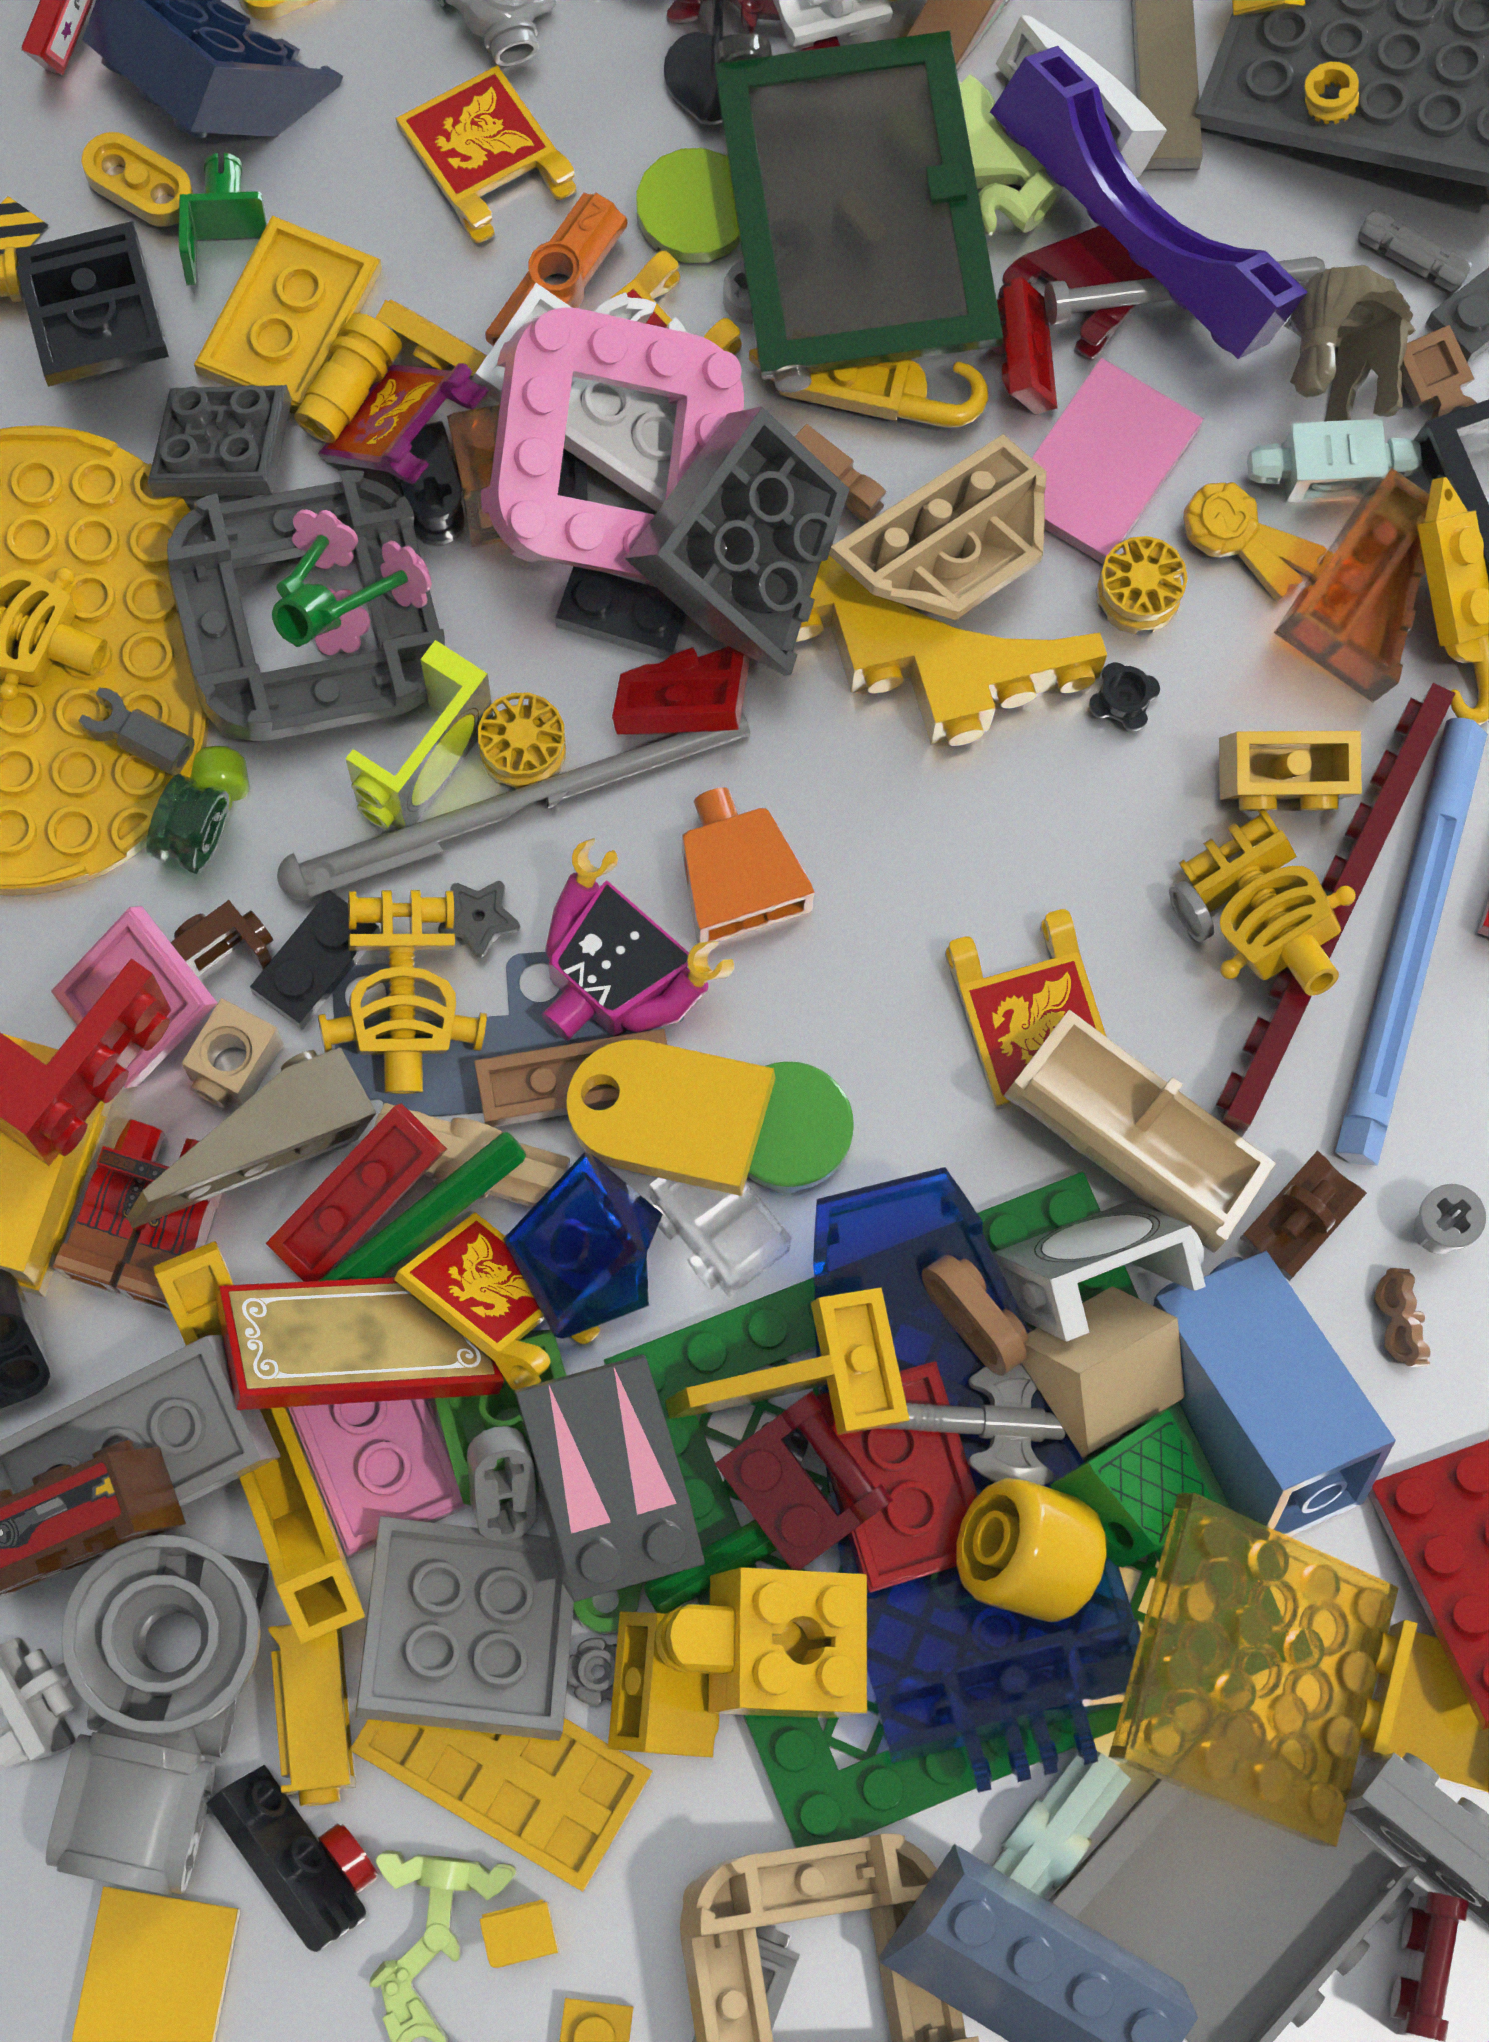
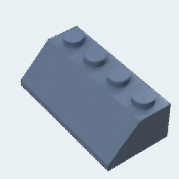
M955 1843L879 1956L881 1964L1009 2042H1183L1198 2019V2015L1183 1984Z

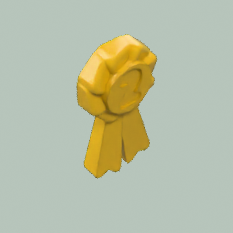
M1234 482L1204 485L1193 495L1183 511L1187 538L1194 546L1210 557L1219 558L1239 555L1276 601H1279L1287 593L1288 589L1297 587L1303 581L1301 575L1292 568L1307 576H1315L1318 572L1317 559L1322 557L1327 551L1322 545L1258 523L1255 499Z

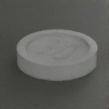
M1181 881L1170 887L1169 896L1174 911L1190 936L1198 942H1203L1214 935L1213 921L1197 891L1186 881Z

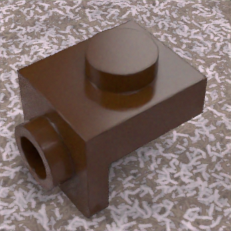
M228 900L207 916L201 913L186 920L175 931V939L170 942L195 975L199 977L241 945L263 971L272 960L266 946L274 940L253 911L250 910L242 916L230 900Z

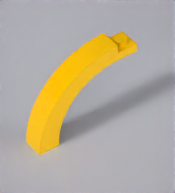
M213 1241L153 1266L155 1276L185 1345L187 1346L207 1335H222L216 1296L219 1286L234 1285V1282L217 1242ZM287 1407L260 1409L281 1457L239 1478L255 1519L276 1589L302 1645L365 1617L326 1505Z

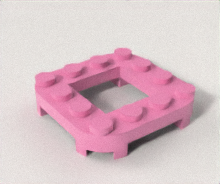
M565 307L548 311L522 325L511 340L504 343L498 358L497 366L505 367L491 483L489 487L481 489L483 514L489 513L498 535L512 548L511 554L529 562L538 560L555 562L646 580L647 585H653L624 558L655 516L654 514L558 495L572 376L669 397L668 403L677 405L666 491L667 499L726 415L744 409V391L740 378V362L732 353L723 351L712 341L698 335L580 308Z

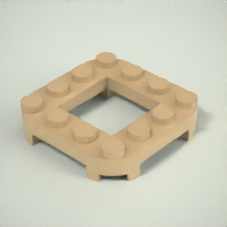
M888 1833L761 1854H751L725 1860L705 1871L698 1879L692 1881L686 1887L683 1894L684 1905L680 1919L681 1944L696 2042H773L755 1927L870 1909L892 2042H979L978 2036L966 2037L962 2012L881 1964L879 1961L880 1954L936 1872L937 1868L921 1849L906 1841L904 1835Z

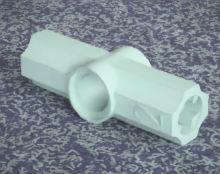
M1086 1743L1082 1744L1055 1779L1056 1781L1042 1800L1037 1797L1024 1812L1002 1843L1001 1847L1005 1850L992 1866L1042 1898H1045L1051 1888L1055 1890L1059 1888L1077 1866L1092 1843L1089 1836L1131 1781V1778L1118 1765Z

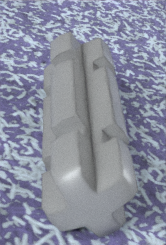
M1373 210L1367 216L1358 234L1360 242L1377 251L1380 246L1387 249L1385 254L1387 257L1425 278L1428 277L1429 273L1436 276L1437 278L1434 283L1450 292H1456L1462 286L1471 269L1472 263L1470 260L1454 251H1451L1449 255L1443 253L1442 250L1445 246L1405 224H1402L1400 228L1394 226L1395 219L1380 210Z

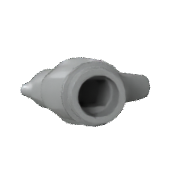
M446 0L448 4L453 5L464 14L466 25L471 32L484 38L487 52L492 54L495 63L500 66L522 63L537 53L539 49L536 39L538 31L533 21L536 17L552 10L556 5V0Z

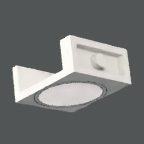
M1130 1200L994 1252L1008 1310L1018 1318L1039 1327L1065 1342L1090 1333L1077 1283L1133 1261L1134 1265L1190 1290L1196 1291L1206 1287L1200 1265L1204 1261V1249L1199 1236L1191 1228V1225Z

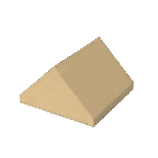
M1113 1286L1082 1303L1090 1333L1065 1342L1038 1327L1027 1334L1028 1342L1024 1344L1027 1354L1026 1359L1022 1362L1024 1368L1082 1458L1173 1406L1185 1397L1178 1318Z

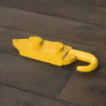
M793 331L791 339L812 337L815 335ZM757 348L751 349L749 351V361L761 370L760 363L758 362ZM911 359L822 371L821 366L812 368L800 366L779 369L776 373L766 374L780 387L779 395L893 421H897L899 417L944 428L962 427L972 423L983 413L988 401V386L982 374L973 366L963 362H955L953 370L955 373L965 377L970 383L971 396L964 403L957 405L927 399L928 385L925 372L918 363Z
M1447 477L1437 478L1431 482L1425 522L1417 524L1439 645L1445 646L1448 655L1455 661L1461 663L1473 662L1478 688L1476 706L1474 708L1468 707L1461 693L1457 689H1453L1451 691L1456 694L1450 704L1451 709L1457 718L1471 719L1478 725H1482L1489 720V580L1483 553L1484 543L1479 531L1476 510L1467 511Z

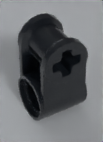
M442 420L425 424L410 443L412 448L409 452L421 460L425 459L429 464L415 484L407 483L392 475L396 488L400 490L401 496L406 497L413 510V527L416 537L423 543L433 546L446 545L455 541L462 533L465 525L464 510L461 504V486L456 474L455 462L447 432ZM439 505L440 509L432 510L431 506Z

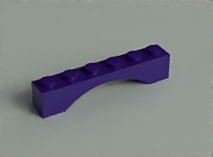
M1058 45L1023 59L990 111L1005 127V131L1010 139L1018 145L1025 147L1046 168L1048 176L1056 184L1065 187L1086 208L1089 217L1099 226L1106 228L1128 250L1130 258L1137 265L1152 273L1169 290L1172 300L1181 308L1190 311L1210 331L1212 339L1219 347L1231 352L1237 359H1240L1268 345L1308 292L1266 250L1237 248L1208 239L1181 224L1159 206L1134 177L1117 148L1105 116L1099 86Z

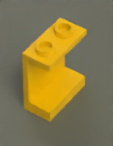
M1405 1619L1391 1625L1389 1634L1384 1632L1379 1634L1371 1658V1671L1379 1673L1374 1698H1364L1356 1721L1355 1736L1364 1739L1360 1756L1373 1759L1395 1752L1402 1758L1408 1752L1429 1765L1439 1775L1441 1780L1489 1794V1728L1482 1730L1438 1638L1416 1632L1418 1623Z

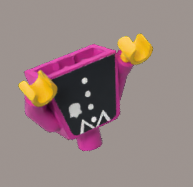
M595 838L578 844L573 851L572 865L577 873H572L569 876L554 907L545 948L550 960L548 963L550 980L563 993L541 1015L550 1028L567 1041L590 1018L614 1037L626 1030L639 1033L676 1024L708 991V980L725 979L734 971L733 959L722 960L713 971L710 969L707 961L708 954L717 947L718 941L700 942L688 952L610 882L606 880L599 888L596 882L597 877L611 872L617 866L618 857L614 850L609 851L604 856L601 867H594L590 863L588 853L594 845Z

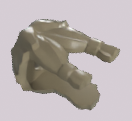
M1366 265L1332 267L1331 269H1325L1322 273H1317L1304 284L1303 288L1308 293L1284 325V327L1301 337L1300 357L1290 382L1295 386L1296 392L1307 398L1325 393L1328 385L1333 380L1332 394L1324 421L1351 420L1350 412L1353 409L1356 392L1367 379L1372 368L1378 375L1377 396L1373 414L1380 417L1396 415L1403 405L1401 393L1402 372L1400 368L1407 350L1408 335L1415 331L1410 322L1414 314L1410 311L1409 304L1397 289L1393 279H1387ZM1335 347L1339 348L1338 354H1337V359H1336V360H1335Z

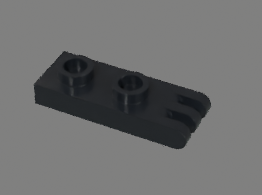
M265 1764L221 1789L206 1803L309 1950L313 1952L322 1950L332 1940L338 1939L347 1933L348 1929L356 1927L365 1920L366 1910L364 1905L289 1798L281 1793V1787Z

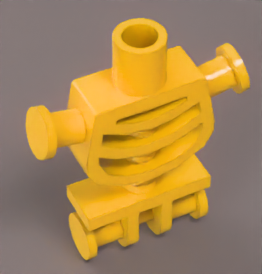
M381 890V897H356V891H349V930L356 929L357 923H381V934H350L348 938V951H389L388 957L390 961L388 964L390 967L381 969L358 981L349 998L350 1016L327 1020L325 1014L318 1015L324 1052L331 1051L332 1045L355 1041L357 1052L360 1055H384V1093H423L422 1054H444L449 1049L450 1040L473 1043V1050L481 1051L486 1029L487 1013L480 1012L478 1018L455 1015L456 993L450 983L425 969L414 968L415 961L413 959L415 955L413 953L415 950H452L454 948L455 934H422V923H445L446 929H453V891H445V897H421L420 890H410L409 903H392L391 890ZM393 917H409L410 934H393ZM389 982V996L375 1000L361 1008V1000L367 990L380 983ZM415 982L422 983L437 991L443 1005L424 997L415 996ZM391 1010L389 1021L382 1022L365 1030L364 1021L383 1011ZM414 1010L429 1014L441 1021V1028L424 1021H417ZM386 1034L391 1035L390 1039H376ZM415 1034H419L428 1038H415Z

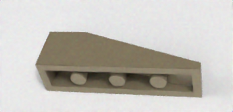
M341 1047L321 1055H317L315 1050H308L286 1061L282 1065L279 1074L142 1190L127 1215L132 1229L358 1140L376 1115V1111Z

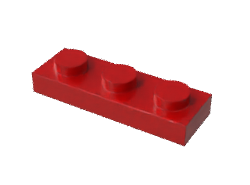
M402 1103L394 1106L275 1232L266 1244L303 1282L319 1281L352 1251L441 1157L447 1148Z

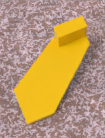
M882 1288L820 1297L811 1302L821 1357L687 1387L666 1399L669 1419L730 1409L828 1385L838 1435L898 1425L909 1421Z

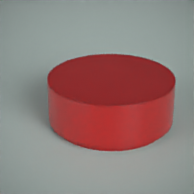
M337 1823L318 1837L319 1843L356 1894L377 1880L376 1876L378 1873L373 1864L343 1824L339 1825Z

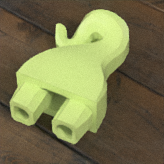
M969 74L963 82L959 81L977 189L983 188L979 193V201L985 234L991 236L996 230V209L1007 216L1023 233L1030 232L1049 214L1059 199L1063 187L1056 184L1048 176L1046 168L1025 147L1018 145L1010 139L1003 125L990 113L995 105L994 98L983 84ZM926 79L919 89L917 102L932 112V115L923 122L905 107L899 108L886 121L882 140L902 158L900 172L919 185L928 188L926 167L942 165L928 79ZM1008 184L1019 185V186H1021L1022 188L1020 189V191H1018V190H1016V189H1014V188H1011V187H1009V186H1007V185H1008Z

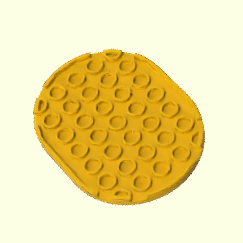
M35 425L0 429V577L12 570L24 569L32 571L52 582L57 569L61 567L71 569L74 573V581L63 589L70 594L77 610L70 627L106 640L107 651L104 661L95 675L53 660L40 686L18 683L19 693L14 700L6 701L0 697V895L5 896L36 895L60 891L93 880L127 862L157 837L179 811L188 796L187 787L195 755L207 745L210 719L203 711L196 694L168 570V538H171L178 523L191 510L182 496H153L148 485L152 467L151 463H145L133 454L119 448L117 443L109 439L65 427ZM10 601V602L5 606L7 609H8V607L10 606V604L12 603V601ZM18 641L16 642L13 654V659L15 660L18 658V647L20 643ZM99 688H107L116 692L123 700L127 710L132 712L139 709L194 739L193 753L179 775L174 777L119 748L116 739L98 741L85 733L79 722L82 714L95 721H104L112 713L111 708L105 707L99 702L96 695Z

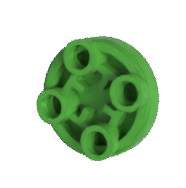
M777 1062L765 1066L774 1068L776 1079L748 1177L777 1193L787 1195L816 1186L838 1170L845 1160L851 1145L854 1121L850 1102L846 1094L831 1076L809 1064Z

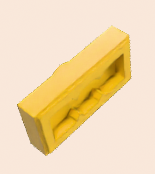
M392 299L390 301L385 300L375 318L417 343L418 345L413 355L436 369L446 370L449 363L454 366L458 363H464L471 369L472 373L470 376L473 377L487 357L486 354Z

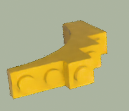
M830 555L827 560L820 563L810 595L815 601L808 622H802L796 642L811 639L819 635L824 628L831 627L851 693L865 689L874 694L887 692L900 686L904 679L910 678L931 745L948 741L949 745L959 746L981 738L984 735V731L990 730L995 712V704L1000 703L1003 708H1014L1032 701L1038 693L1057 688L1062 693H1072L1091 686L1097 678H1100L1108 655L1101 633L1055 640L1009 639L952 627L916 612L904 604L873 595Z

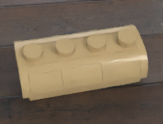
M1071 1010L1067 1011L1004 1095L1013 1104L1021 1107L1068 1142L1069 1146L1080 1154H1084L1135 1192V1195L1144 1202L1151 1204L1167 1216L1191 1225V1228L1199 1236L1202 1245L1213 1253L1227 1240L1276 1164L1182 1094L1179 1090L1183 1084L1173 1077L1167 1083Z

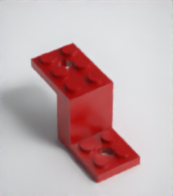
M131 958L47 1065L0 1032V1132L48 1166L51 1165L59 1154L66 1156L76 1148L87 1131L88 1124L84 1121L100 1101L108 1103L120 1092L129 1076V1071L126 1070L128 1065L141 1049L145 1051L152 1049L163 1037L169 1026L170 1019L167 1016L172 1010L152 972Z

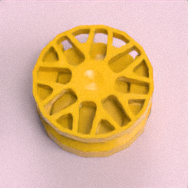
M1149 536L1126 539L1115 545L1105 558L1096 588L1098 607L1101 606L1106 613L1107 621L1121 631L1136 634L1137 631L1152 630L1153 633L1161 629L1175 616L1184 595L1188 580L1185 563L1177 550L1163 540ZM1123 548V550H1124L1123 553H1121V554H1116V553H1115V552L1118 551L1119 549ZM1180 576L1183 578V585H1181Z
M529 692L510 693L496 699L484 711L478 725L480 758L487 774L499 785L504 783L518 789L560 773L566 758L565 727L558 709L548 700ZM519 699L518 704L513 706L508 701ZM524 699H529V705H523ZM503 703L506 709L498 711L497 706ZM493 711L495 715L491 719H486Z

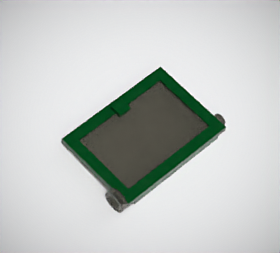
M950 30L772 55L769 40L757 34L734 35L719 42L714 47L712 55L762 380L774 378L775 387L778 391L797 392L811 385L810 373L1002 346L1003 334Z

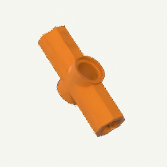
M584 192L551 240L539 245L532 252L528 261L529 271L485 332L486 341L489 344L495 345L536 283L570 307L579 308L585 297V286L627 228V217L615 207L613 202L598 193L587 194ZM552 274H564L570 278L560 285H551L543 281Z

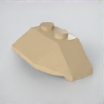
M1002 434L831 546L829 555L873 595L957 620L1041 562L1044 547V492L1046 489L1047 471Z

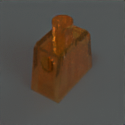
M500 404L456 412L447 416L449 442L455 462L456 474L461 486L462 503L472 547L503 541L495 530L489 513L483 514L481 506V489L489 487L491 483Z

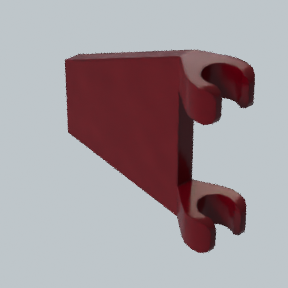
M1097 226L1021 256L1004 272L1002 278L1004 284L999 289L998 296L1003 298V288L1011 286V280L1018 277H1023L1032 287L1039 276H1042L1049 282L1063 280L1066 282L1068 289L1155 278V276L1147 269L1137 265L1130 258L1128 250L1106 228ZM1137 305L1092 310L1094 314L1082 325L1079 334L1081 338L1076 342L1075 349L1091 360L1095 359L1117 328Z

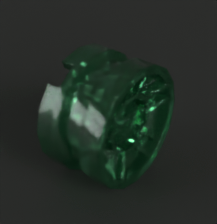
M181 774L175 775L166 785L154 810L146 841L147 855L162 862H167L172 858L179 861V866L186 871L195 874L202 872L211 860L223 833L229 809V794L225 790L214 786H209L205 790L198 788L197 782L194 779Z

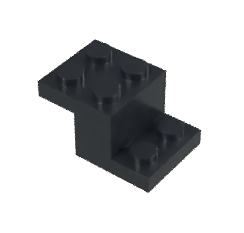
M134 221L16 249L20 265L16 267L43 375L48 387L169 357L164 340V331Z

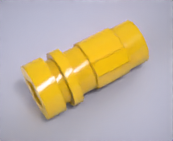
M353 313L340 332L341 336L337 337L330 348L333 356L329 362L324 364L304 395V401L294 415L295 421L303 430L314 438L326 443H335L344 427L349 425L368 396L371 385L382 381L388 371L387 367L393 364L403 348L401 340L388 326L366 314Z

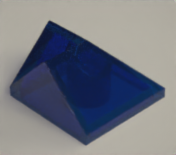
M583 1153L503 1238L554 1337L561 1339L649 1306L647 1251L663 1213L594 1155Z

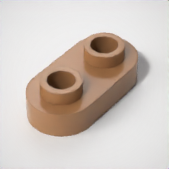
M945 1254L923 1269L922 1280L930 1298L986 1367L993 1373L1003 1376L1026 1359L1027 1354L1024 1344L1028 1342V1335L1023 1324L1010 1310H1000L986 1293V1284L982 1275L969 1260L963 1258L959 1261L955 1257Z

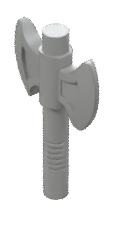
M1022 1363L1003 1376H999L988 1367H985L970 1377V1387L985 1394L989 1398L990 1405H981L980 1408L906 1403L909 1421L898 1425L881 1427L885 1429L978 1434L980 1438L990 1439L988 1450L972 1454L968 1458L969 1465L979 1474L995 1483L1005 1478L1027 1480L1039 1485L1050 1483L1053 1480V1472L1038 1460L1032 1450L1031 1441L1042 1442L1043 1439L1063 1440L1066 1433L1053 1412H1045L1043 1408H1031L1032 1396L1038 1388Z

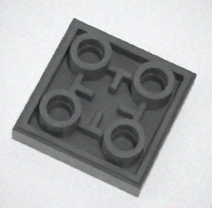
M287 385L170 388L148 480L153 496H208L216 493L218 496L272 495L292 402Z

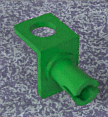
M218 153L208 156L204 161L205 193L180 194L179 253L187 286L196 285L197 240L260 238L267 226L262 194L257 191L241 192L242 163L240 159L229 153H224L223 173H219Z

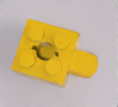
M740 1567L710 1576V1605L690 1604L678 1607L665 1614L658 1625L655 1638L657 1651L667 1667L678 1672L709 1674L708 1713L838 1718L867 1713V1574Z

